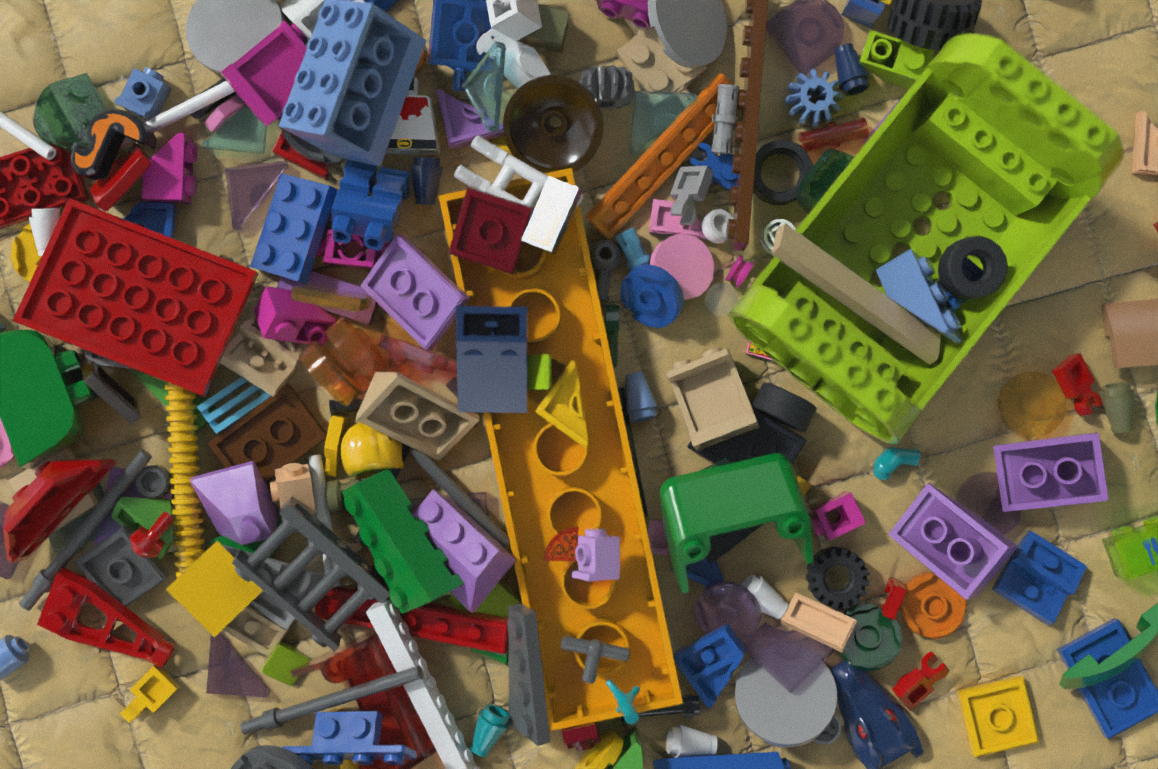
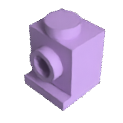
M585 529V535L578 536V546L575 552L578 570L572 571V578L586 581L620 579L619 537L606 535V529Z

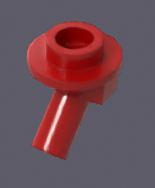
M163 512L149 530L141 526L130 535L132 550L140 557L156 558L165 544L160 540V537L174 521L173 516Z

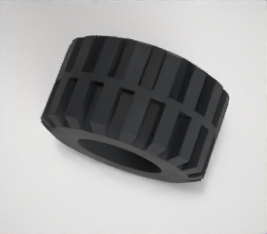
M894 0L888 21V29L896 37L911 45L940 51L953 37L974 33L982 7V0Z

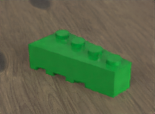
M389 469L359 481L342 492L345 507L354 516L359 527L361 540L369 547L375 559V568L384 578L390 590V599L399 608L401 614L431 602L464 584L458 574L451 576L444 565L448 558L442 549L434 550L427 539L429 529L423 520L412 516L410 513L412 504Z

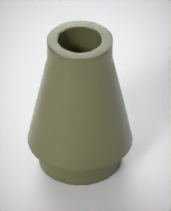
M1119 382L1102 386L1103 393L1100 394V398L1111 425V432L1124 433L1133 430L1132 415L1135 391L1131 390L1130 383Z

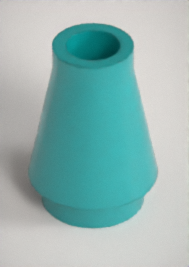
M487 704L485 709L479 711L473 741L470 745V750L474 754L487 757L492 747L510 726L508 722L510 715L505 709L494 704Z

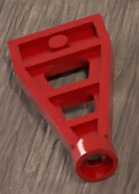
M64 567L56 574L37 623L38 626L65 639L146 659L162 669L167 664L176 644L164 639L165 636L97 584ZM85 603L94 604L106 614L107 622L103 629L87 627L79 622V616ZM117 621L123 622L137 633L135 642H129L113 636L112 632Z

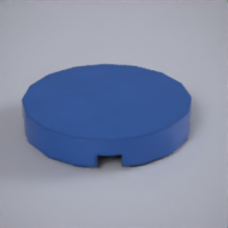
M643 264L633 268L622 280L620 288L622 303L626 309L630 308L634 313L632 317L648 327L663 328L672 323L682 313L684 306L683 291L677 280L668 271L656 265Z

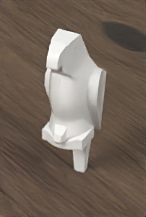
M493 28L480 36L477 41L476 49L478 54L481 55L482 52H485L489 56L497 57L505 77L517 88L533 78L551 75L535 48L519 41H514Z

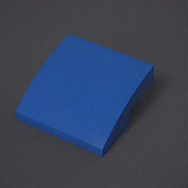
M1028 531L1004 566L992 590L1046 625L1054 624L1066 597L1075 593L1087 566L1033 531Z

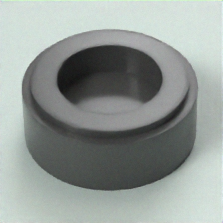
M150 465L144 467L135 479V485L142 496L149 499L159 498L169 492L172 485L170 483L172 477L165 467Z

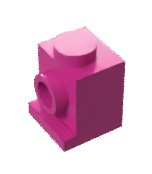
M844 491L811 508L814 516L810 517V523L818 536L823 534L828 540H832L866 523L851 492ZM831 510H836L838 513V518L834 522H830L827 518Z

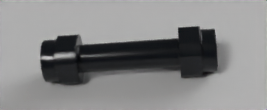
M681 695L683 704L637 714L639 717L682 713L684 718L700 715L699 696ZM621 716V722H626L624 716Z

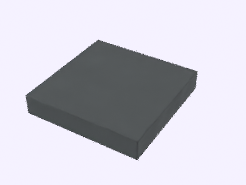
M128 523L74 562L88 580L97 584L125 607L170 575L157 558H143L132 550L130 535L135 531Z

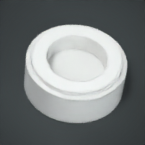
M714 209L703 218L702 231L709 241L722 244L729 240L726 239V228L728 219H733L730 213L723 209Z

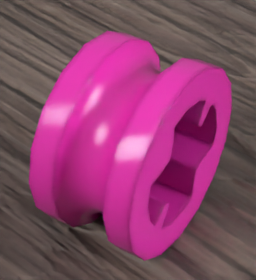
M741 254L725 278L727 282L733 280L737 288H740L754 265L752 261L745 262L743 260L744 256Z

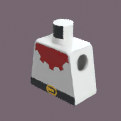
M413 77L385 154L440 155L433 103L429 96L418 95L417 78Z

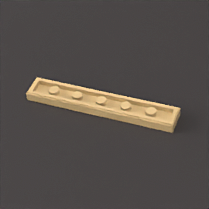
M786 223L777 229L772 255L929 365L938 360L940 333Z

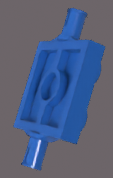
M433 0L427 63L447 66L454 70L452 90L466 91L467 72L478 69L495 70L496 57L489 56L485 52L479 55L476 49L480 36L492 28L485 0Z

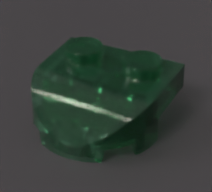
M84 73L54 82L42 91L35 105L33 125L39 137L47 144L53 143L56 146L65 148L66 152L72 153L77 144L84 147L88 145L87 129L90 120L98 112L107 110L88 74Z
M834 148L827 149L804 176L798 186L796 198L807 214L811 212L852 161L853 155Z

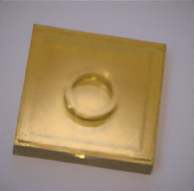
M304 284L292 288L291 299L293 301L353 312L369 309L372 305V297L367 294L312 284Z

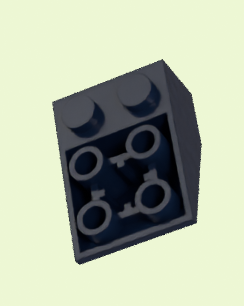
M456 306L458 412L527 413L529 310L527 307Z

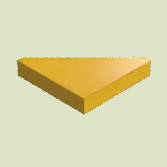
M571 360L535 412L587 449L589 440L576 362Z

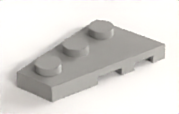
M223 545L234 557L240 550ZM244 551L249 556L253 554L251 552ZM267 558L260 566L276 579L288 567L289 563ZM304 568L286 588L301 601L322 580L325 574ZM264 591L249 604V606L286 630L295 619Z

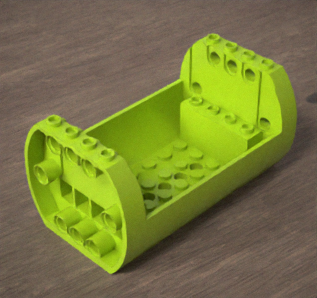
M979 34L955 36L942 47L795 231L885 295L884 288L878 287L873 283L872 273L875 269L895 259L892 254L895 244H904L908 250L912 249L921 258L926 256L936 271L932 275L934 281L939 278L938 264L940 256L948 246L958 240L973 236L992 239L1002 248L1007 257L1008 271L1006 279L996 292L987 297L963 302L954 313L961 324V328L957 330L963 342L957 344L941 334L938 360L929 365L775 256L729 312L728 318L747 341H750L769 356L773 362L848 422L881 441L898 444L921 415V410L1090 199L1099 193L1122 164L1124 149L1119 133L1003 40ZM936 193H944L948 196L950 203L946 210H940L934 205L933 199ZM916 218H923L928 222L929 231L926 235L921 236L915 233L913 222ZM974 255L966 256L983 270L979 258Z

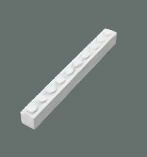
M390 597L382 604L380 602L374 603L366 613L396 672L415 666H420L423 670V679L404 684L403 686L445 768L480 769L473 759L471 750L467 748L464 742L462 732L458 730L455 724L453 714L449 712L446 706L445 698L436 687V681L430 675L427 663L421 657L417 643L409 633L408 625L402 620L399 608L392 603Z

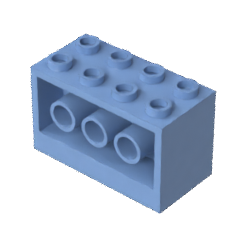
M325 0L319 11V17L311 39L307 44V50L300 69L295 76V82L289 99L284 106L279 127L335 157L381 167L426 40L373 3Z

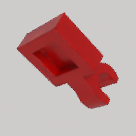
M932 651L922 658L921 670L916 667L910 673L903 675L898 680L897 685L891 689L909 711L913 710L935 690L932 685L938 680L945 678L950 671L944 663L935 669L931 668L938 660Z

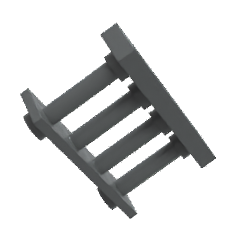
M291 496L282 506L279 513L283 517L281 519L283 523L251 556L240 549L235 555L232 564L235 566L236 573L247 582L252 580L311 631V636L317 644L324 648L328 646L335 652L339 648L341 635L336 631L367 599L372 600L375 598L382 604L389 596L390 590L384 578L370 564ZM299 531L308 539V546L275 579L260 565L292 532L297 533ZM318 554L327 555L333 561V568L300 601L286 587ZM342 577H352L358 583V590L327 622L323 621L311 609Z

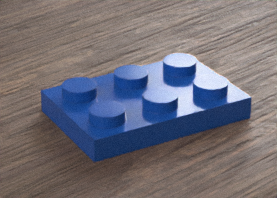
M281 173L250 267L307 285L338 189Z

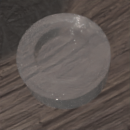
M727 283L714 284L705 294V306L715 316H726L738 302L737 291Z

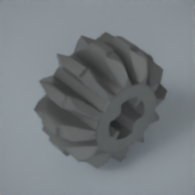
M602 65L601 67H591L589 70L581 73L579 83L584 85L593 94L601 110L621 109L632 103L635 86L632 72L628 71L627 68L616 67L615 65Z

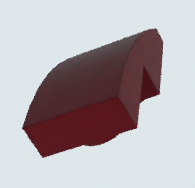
M597 722L563 728L561 731L564 745H567L568 749L576 748L577 751H584L593 748L596 742H601Z

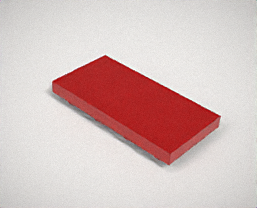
M63 136L46 142L57 151L55 157L51 160H47L31 148L0 157V229L29 220L28 217H32L31 209H63L69 198L78 202L90 200L82 175L77 173L72 167L71 154L73 147L69 137Z

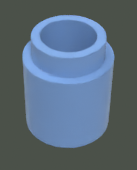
M6 635L0 640V681L29 659V646L19 636Z

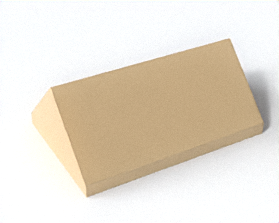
M375 372L356 415L357 421L438 461L480 420L479 415L473 412H458V404L397 372Z

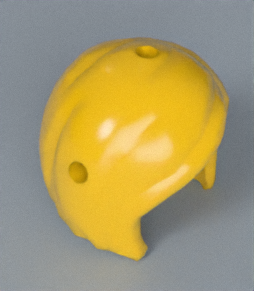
M361 422L351 426L345 433L341 444V459L346 473L352 478L366 479L375 475L373 470L404 468L402 442Z

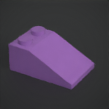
M1097 432L993 446L1003 512L1109 501L1099 433Z
M927 483L888 534L966 600L979 596L1018 547L991 524L930 483Z

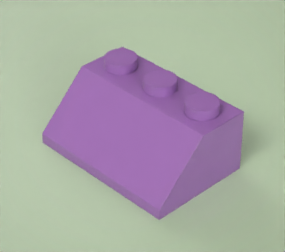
M432 490L412 516L423 520L429 529L427 539L434 550L441 548L448 558L444 565L451 576L458 574L463 581V585L450 592L470 612L474 613L517 559L452 499Z

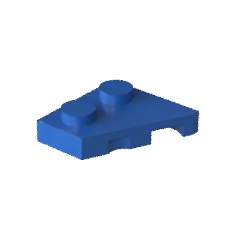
M727 623L675 651L673 658L709 709L714 705L717 697L728 683L747 650Z

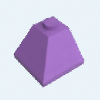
M254 461L191 477L190 482L218 534L244 545L267 539L275 531L280 512L275 502L272 501V496Z

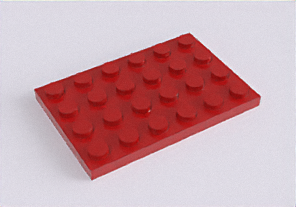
M69 198L12 321L205 397L259 274L252 269Z

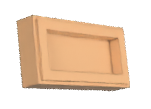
M795 592L781 619V624L843 653L857 625V620Z

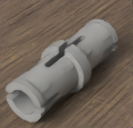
M718 85L716 115L712 116V122L715 123L712 153H733L735 124L739 120L736 112L740 86Z

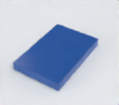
M1114 618L1058 648L1057 651L1067 669H1070L1088 654L1100 664L1130 642V639L1120 621ZM1138 659L1129 668L1108 680L1088 687L1078 688L1102 734L1107 739L1158 713V691L1141 659Z

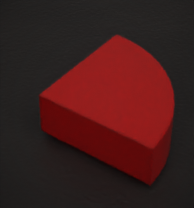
M891 576L888 578L884 590L889 595L881 609L883 616L894 620L907 589L901 580Z

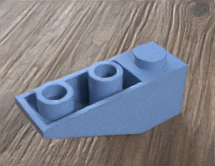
M909 249L876 270L889 298L955 343L960 344L963 342L957 330L961 328V324L954 312L947 309L944 303L948 300L947 294L938 282L935 283L932 275L936 271L926 256L921 258L912 249Z

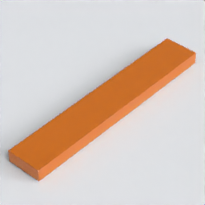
M719 73L584 217L605 240H611L714 130L715 123L712 122V116L716 115L718 85H732L724 74Z

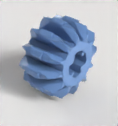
M811 69L808 77L800 73L796 77L797 83L791 82L788 86V90L792 94L786 97L785 102L795 105L789 111L791 116H795L798 113L802 115L799 119L800 124L803 125L810 118L812 127H817L820 119L825 123H829L832 120L831 113L837 114L840 111L841 107L836 102L843 98V93L833 91L839 85L838 80H834L831 83L826 81L829 78V72L825 71L818 78L816 69ZM813 92L819 95L816 104L809 101L810 95Z

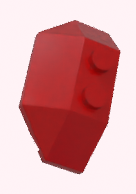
M68 459L47 461L35 472V480L14 494L12 498L14 502L6 510L3 531L7 559L11 563L29 559L57 529L59 524L117 463L113 459Z

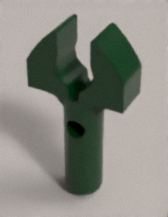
M606 305L605 330L613 368H615L618 363L619 305Z

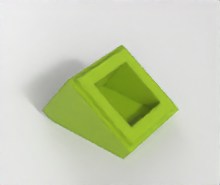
M545 354L528 355V390H550L552 357Z
M283 640L277 645L261 672L292 687L311 658Z

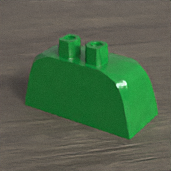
M14 330L0 333V419L19 467L29 469L46 461L60 451L70 448L81 439L84 434V423L78 405L94 397L92 389L83 380L70 385L67 379V373L82 367L77 352L71 350L57 353L51 340L34 330Z

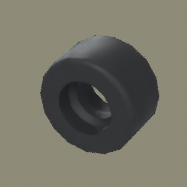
M982 236L967 237L951 244L940 256L938 264L939 280L944 289L954 297L964 300L983 298L996 292L1004 283L1008 271L1007 257L1002 248L992 239ZM968 255L976 256L982 263L983 275L978 281H969L962 272V261Z

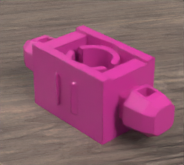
M327 229L326 240L322 236L316 256L323 257V254H325L323 262L331 266L372 270L390 243H385L380 251L369 249L364 245V236L353 234L351 242H359L360 247L367 250V254L360 252L354 258H347L346 253L339 249L340 246L346 248L349 243L335 242L333 240V229Z

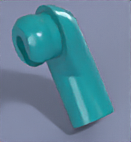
M898 447L887 448L874 461V476L880 480H887L900 464L918 466L920 451Z

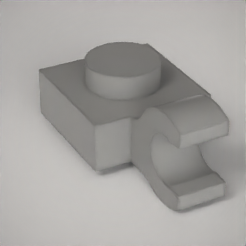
M686 166L679 168L670 195L675 200L671 208V215L682 216L679 222L680 225H693L695 222V202L704 201L714 174L708 166Z

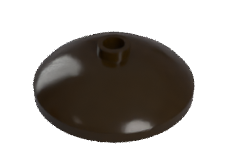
M544 75L527 81L512 95L504 112L503 134L510 152L515 158L543 174L572 168L573 173L578 171L594 157L603 136V116L596 98L584 85L566 76ZM552 116L559 117L561 125L558 127L551 125L550 118Z

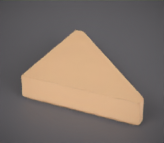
M1140 111L1136 113L1132 174L1158 176V129L1147 117V112Z

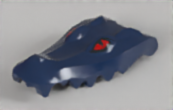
M845 660L833 666L830 672L833 675L837 688V702L844 721V731L852 750L866 769H882L881 767L909 751L915 759L924 755L915 726L902 706L890 697L885 689L872 678L869 671L854 668Z

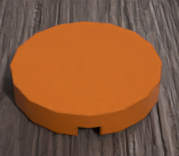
M924 572L915 575L904 585L907 591L899 611L903 622L911 631L923 637L940 639L951 635L961 626L964 620L963 616L967 607V601L934 572Z

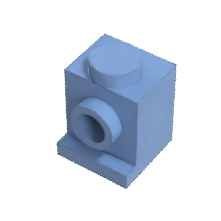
M145 67L143 72L134 68L120 97H116L114 103L139 117L149 120L159 115L171 88L162 82L164 76L148 67ZM144 85H145V86H146V91H145L144 94L140 95V93H141V91H142V89H143V87H144Z

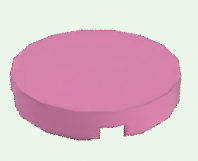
M678 234L670 236L660 242L651 255L650 265H656L668 271L677 280L683 291L684 300L699 297L708 289L713 279L714 262L712 254L705 243L693 235Z

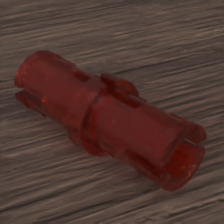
M863 117L841 124L831 122L827 123V127L799 132V142L813 139V141L803 143L800 146L807 152L828 146L834 149L840 147L841 143L867 139L869 137L868 128L854 131V129L867 126L866 119Z

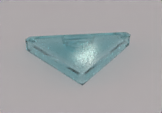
M497 41L494 42L462 85L487 131L497 132L499 129L506 53L505 44Z
M634 91L631 154H638L645 144L655 135L658 136L676 119V116L692 102H695L697 95L684 92Z
M247 106L225 122L223 127L209 139L202 141V147L204 149L265 154L267 128Z

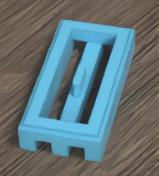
M241 377L197 406V408L218 435L271 395L253 385L210 414L208 411L210 408L249 383L248 380ZM257 391L262 393L260 397L220 424L216 423L215 419Z

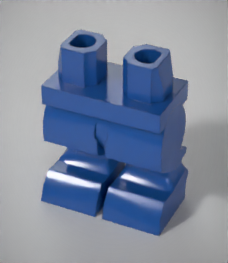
M347 160L344 165V178L340 180V189L337 191L331 208L333 240L347 244L351 242L353 234L364 236V245L369 249L379 251L386 241L391 242L401 217L403 199L406 200L410 195V172L380 167L377 172L376 165Z

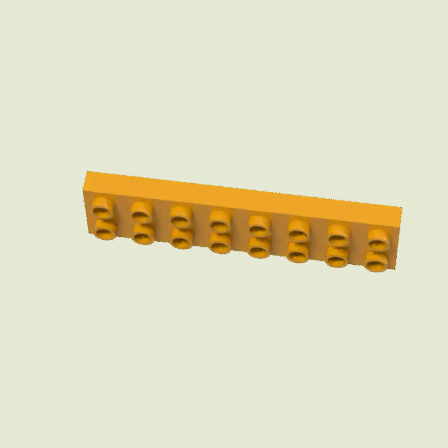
M572 168L545 173V175L575 186ZM525 178L511 180L505 191L523 201L533 183ZM466 190L438 195L449 248ZM578 205L574 210L556 254H551L524 243L515 274L451 255L457 286L470 298L465 306L528 308V355L545 354L552 357L551 388L571 360L576 362L589 440L587 449L535 412L550 390H528L527 413L483 412L512 556L517 559L514 562L522 604L536 612L549 731L623 716L622 712L618 713L616 711L618 706L617 700L606 685V681L609 679L623 693H629L634 686L640 688L634 700V707L637 713L683 704L580 205ZM577 528V546L578 536L585 535V529H606V535L619 537L620 579L586 581L572 578V571L578 570L576 558H546L548 548L556 536L569 529ZM563 636L584 640L598 639L605 644L629 648L630 657L626 662L601 657L596 681L589 684L582 680L587 654L562 650L561 640Z

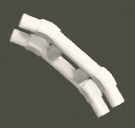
M477 135L472 141L471 147L498 165L503 166L493 184L462 165L457 168L454 177L469 187L535 208L549 176ZM515 173L533 183L523 201L505 191ZM581 194L577 206L582 202L583 194Z

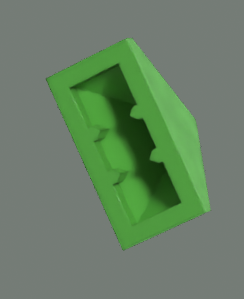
M122 497L118 500L111 518L122 527L128 523L134 531L138 530L141 526L149 530L163 512L172 515L171 499ZM172 524L160 537V540L165 544L157 556L159 560L165 557L173 542Z

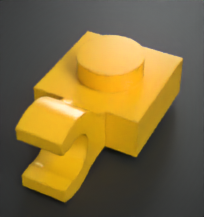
M154 665L130 689L136 698L120 715L130 723L146 707L154 713L180 686L162 668Z

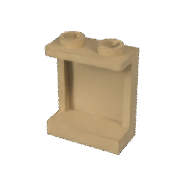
M721 347L710 349L702 354L703 358L693 362L690 360L677 362L672 365V370L666 372L688 427L692 445L697 451L760 427L728 348L723 350Z

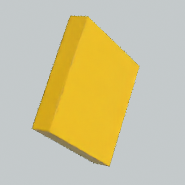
M218 540L166 588L213 637H216L263 591L252 580L247 582L236 573L235 566L232 564L235 557Z
M1021 675L956 690L971 754L974 757L1039 742L1025 680Z

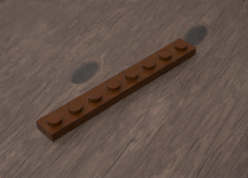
M768 0L745 1L744 13L750 15L749 26L744 25L742 46H747V56L741 58L739 77L745 78L744 89H739L737 109L742 110L741 122L737 121L734 131V141L739 142V154H733L731 173L737 174L736 186H731L729 193V206L734 207L733 219H728L726 228V239H731V250L744 251L749 244Z

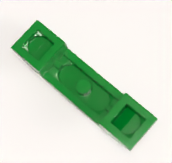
M1158 603L1140 616L1136 628L1141 632L1138 636L1100 664L1088 654L1063 673L1059 685L1063 689L1088 687L1108 680L1134 664L1149 649L1158 635Z

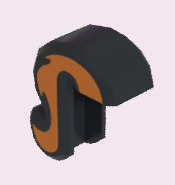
M115 108L103 110L90 120L87 129L88 148L77 144L71 154V164L74 170L90 180H102L107 178L125 137L154 150L157 139L152 128L134 114Z

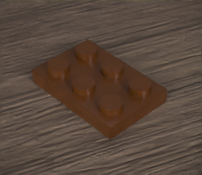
M286 384L274 397L270 396L207 444L225 468L254 461L266 484L276 477L275 469L296 462L326 439L327 433L290 384Z

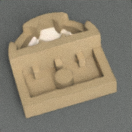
M251 318L241 324L239 333L228 344L220 363L274 397L294 374L302 349L300 343L263 338L258 322L255 321V318Z

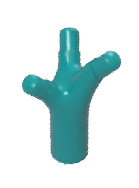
M611 679L607 680L606 685L618 703L616 711L618 713L622 712L628 724L636 723L639 716L634 707V700L640 688L634 686L629 693H623Z

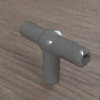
M563 636L561 640L562 650L587 654L582 680L589 684L596 681L601 657L625 662L630 657L629 648L605 644L598 639L584 640Z

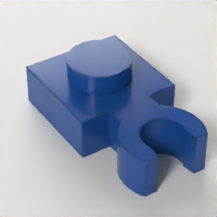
M700 143L698 149L706 154V160L698 161L695 158H691L689 164L691 166H708L714 173L711 182L730 192L731 186H736L737 174L731 173L733 154H720L718 157L711 152L712 148L708 144Z

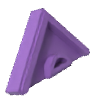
M436 90L451 150L471 145L477 135L485 140L504 136L503 124L486 116L485 113L444 93L443 90Z

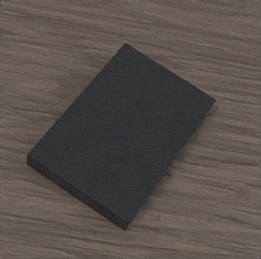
M753 409L760 426L759 428L700 451L693 447L691 441L687 448L718 466L774 453L785 455L793 465L807 439Z

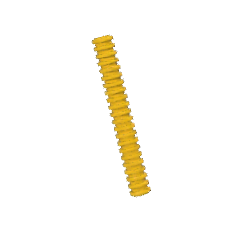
M168 383V385H165V390H168L165 400H169V406H166V411L170 412V416H167L166 420L170 421L167 431L171 432L168 442H171L172 447L168 448V452L172 453L169 463H173V468L169 470L170 473H173L170 483L174 484L171 494H174L175 498L171 500V504L175 505V509L172 510V515H176V519L173 521V525H176V530H173V535L177 536L174 546H177L178 550L174 552V555L178 557V561H175V566L179 567V571H176V577H179L205 552V549L201 548V544L204 543V538H201L204 528L200 527V523H203V518L199 515V513L203 512V509L199 507L201 501L190 482L191 477L197 476V472L200 471V466L196 464V461L200 460L199 456H196L199 446L195 445V441L198 440V435H195L198 425H194L197 415L193 413V409L197 408L196 404H193L196 394Z

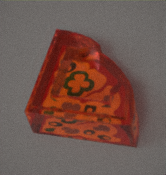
M579 526L568 527L555 534L546 547L544 561H577L575 552L578 546Z

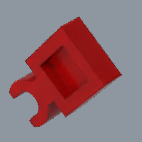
M1081 353L1068 356L1052 370L1066 399L1074 398V407L1079 416L1091 415L1093 413L1092 407L1102 405L1099 394L1092 391L1090 387L1095 380Z

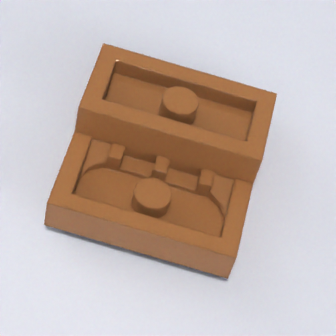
M1158 299L1102 304L1105 337L1110 336L1113 369L1158 365Z

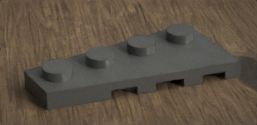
M519 603L508 606L509 724L537 746L550 742L537 617L535 611Z

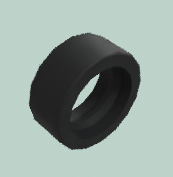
M774 140L763 145L756 152L753 193L761 201L771 205H787L796 201L809 188L813 178V164L808 153L799 144L789 140ZM774 154H785L792 157L799 167L797 184L786 192L770 190L761 178V167L764 161Z

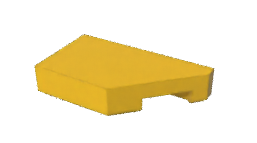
M332 415L330 417L324 445V456L326 457L325 475L337 477L341 460V444L347 431L349 417Z

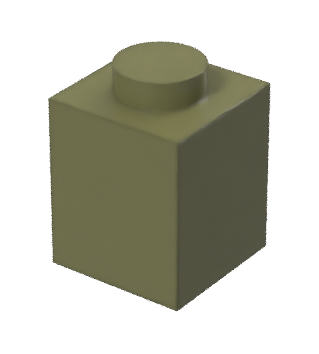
M538 4L542 27L523 37V41L525 44L562 53L570 23V12Z

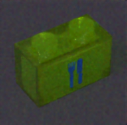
M1158 515L1144 519V525L1132 528V526L1116 528L1111 531L1112 536L1102 539L1115 577L1131 580L1158 570Z

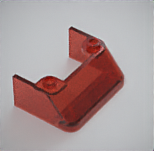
M376 632L343 645L335 652L333 650L328 651L290 671L292 677L320 670L325 680L329 683L338 684L348 680L350 687L397 673ZM403 685L356 700L360 711H378L383 714L379 745H405L417 752L415 760H405L403 765H391L384 763V760H374L373 765L358 764L360 769H411L437 752Z

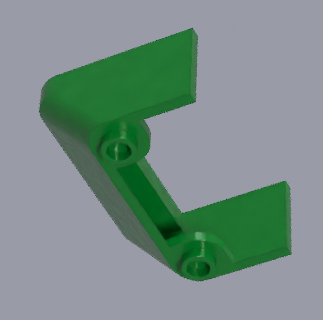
M774 453L671 477L662 484L659 494L668 557L682 594L689 592L685 565L703 560L710 551L709 537L775 521V528L778 534L784 539H793L806 563L813 562L810 518L794 467L785 455Z

